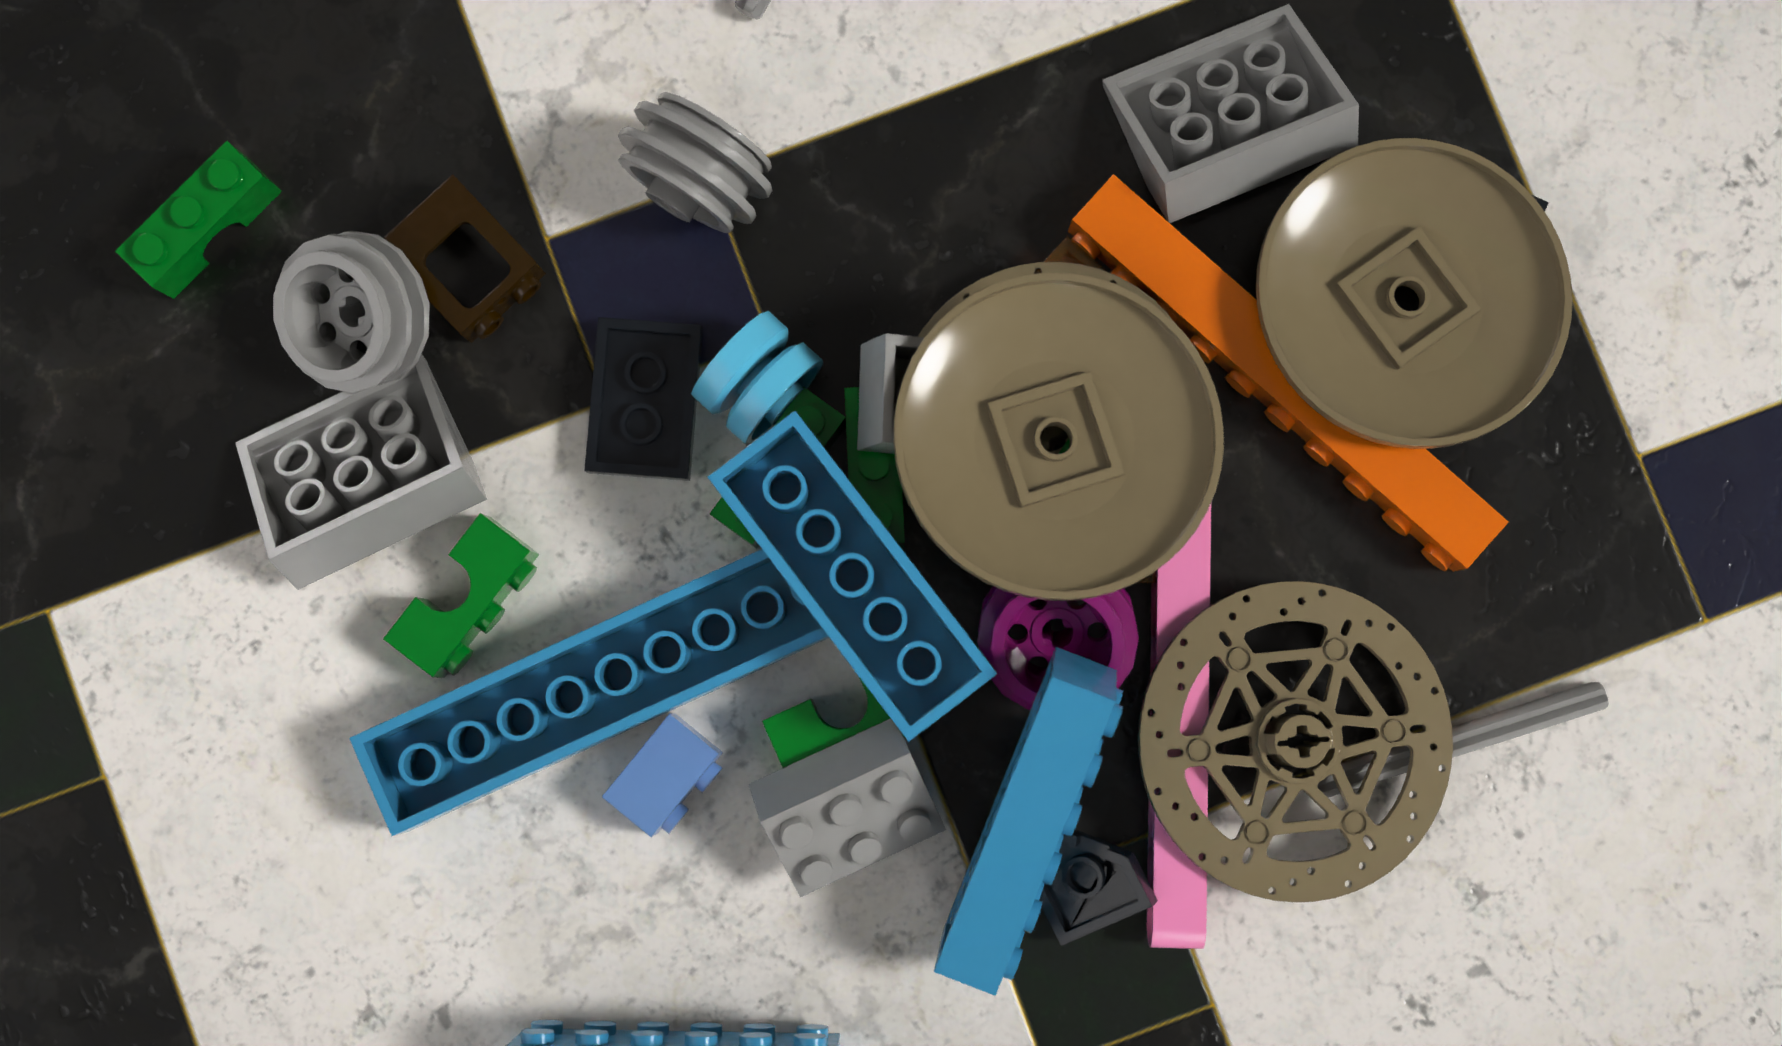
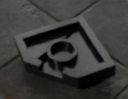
M1074 829L1071 837L1064 835L1059 850L1062 858L1058 871L1051 885L1044 883L1039 899L1042 902V909L1061 946L1146 910L1158 901L1134 852Z

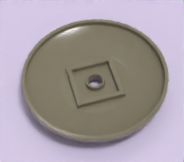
M1395 138L1374 141L1344 151L1322 163L1292 190L1278 209L1267 230L1257 265L1256 297L1261 328L1273 359L1287 382L1307 404L1334 425L1366 440L1392 447L1432 449L1453 446L1476 439L1505 424L1525 409L1545 387L1562 357L1568 339L1573 300L1571 276L1560 238L1550 219L1529 191L1501 167L1472 151L1436 140ZM1405 286L1415 291L1419 299L1417 310L1406 311L1397 305L1394 297L1397 287Z
M1048 272L1023 275L990 285L963 300L935 324L916 350L903 377L896 401L893 445L901 486L913 513L932 541L952 561L981 581L1003 591L1041 600L1072 601L1110 594L1131 586L1167 563L1188 542L1206 515L1217 489L1224 452V427L1219 399L1207 366L1189 338L1164 312L1133 291L1115 283L1074 273ZM1050 426L1063 429L1069 437L1068 450L1062 454H1052L1046 451L1040 440L1042 430Z

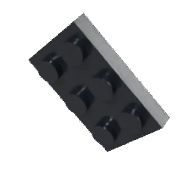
M598 317L585 472L690 481L697 400L691 395V392L699 379L703 338L702 325Z

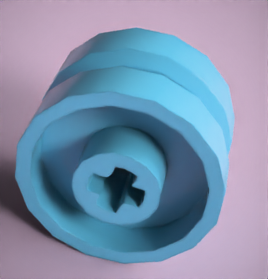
M769 311L756 316L729 340L702 372L691 392V395L712 415L732 407L727 416L726 427L746 446L753 443L776 424L790 403L804 389L802 387L807 389L824 364L823 360L805 343L795 344L784 350L788 341V328Z

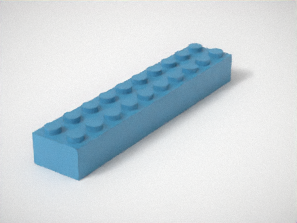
M761 549L354 735L349 739L390 834L395 836L409 832L828 639L829 636Z

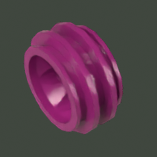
M994 586L991 587L983 599L977 643L979 651L997 673L991 680L1002 695L1031 710L1047 668L1044 669L1033 665L1029 661L1035 656H1041L1050 663L1056 647L1117 670L1116 688L1119 689L1133 668L1139 640L1131 597L1124 588L1110 594L1090 599H1081L1085 601L1082 605H1079L1076 600L1053 601L1038 599L1035 605L1031 606L1029 603L1037 599L1006 592ZM1056 618L1062 619L1066 629L1052 631L1051 623L1048 621ZM1092 623H1103L1108 629L1107 633L1101 638L1091 637L1087 629ZM1014 624H1022L1026 627L1028 634L1023 639L1015 640L1008 635V630Z

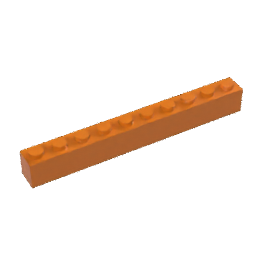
M1113 174L1072 219L1068 232L1074 236L1071 239V243L1083 256L1092 261L1096 257L1099 258L1112 270L1111 274L1119 276L1137 286L1153 298L1189 338L1203 361L1210 363L1214 360L1228 372L1225 379L1237 392L1247 398L1252 394L1267 407L1264 413L1274 425L1285 432L1292 429L1307 443L1303 448L1315 461L1325 467L1331 463L1345 476V479L1342 481L1352 494L1363 501H1367L1370 498L1383 509L1385 513L1382 515V518L1393 530L1403 536H1407L1410 533L1424 546L1421 553L1434 566L1442 571H1446L1449 568L1453 572L1468 569L1508 524L1509 521L1427 449L1392 447L1372 442L1347 432L1317 413L1298 395L1276 365L1261 328L1257 300L1117 176Z

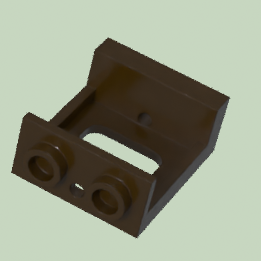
M453 174L384 237L385 240L403 251L419 273L429 302L471 343L478 337L485 339L494 333L504 320L501 315L515 302L523 304L534 296L541 287L539 280L546 274L538 263ZM463 224H470L475 227L510 265V274L473 308L462 306L426 267L428 255Z

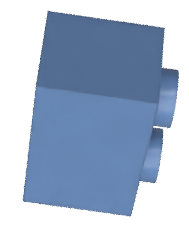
M669 713L603 794L602 798L650 837L658 834L661 829L670 834L689 810L682 804L695 787L703 793L722 770V767L716 761L723 752L676 713Z

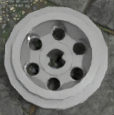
M669 92L661 93L657 98L659 105L648 101L639 102L634 112L637 119L645 126V129L641 131L629 126L622 128L618 138L621 144L629 151V154H622L618 161L633 178L647 188L646 196L658 206L683 221L690 222L693 218L723 233H730L734 228L732 219L743 224H751L757 215L755 209L746 200V197L750 195L758 199H765L773 191L771 183L762 174L768 173L772 168L770 159L762 150L721 118L679 95Z
M358 231L326 235L304 242L285 261L273 295V321L282 347L296 366L324 387L354 393L398 380L419 361L429 337L430 303L423 280L403 251L381 236ZM346 273L353 277L354 280L349 279ZM358 341L365 344L367 348L366 353L357 349Z

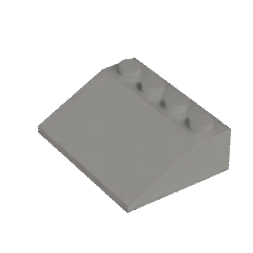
M1289 4L1102 80L1104 90L1144 181L1169 223L1358 146L1359 104Z
M422 354L419 361L398 380L354 393L342 391L235 442L268 560L297 590L487 500L469 451L430 367Z

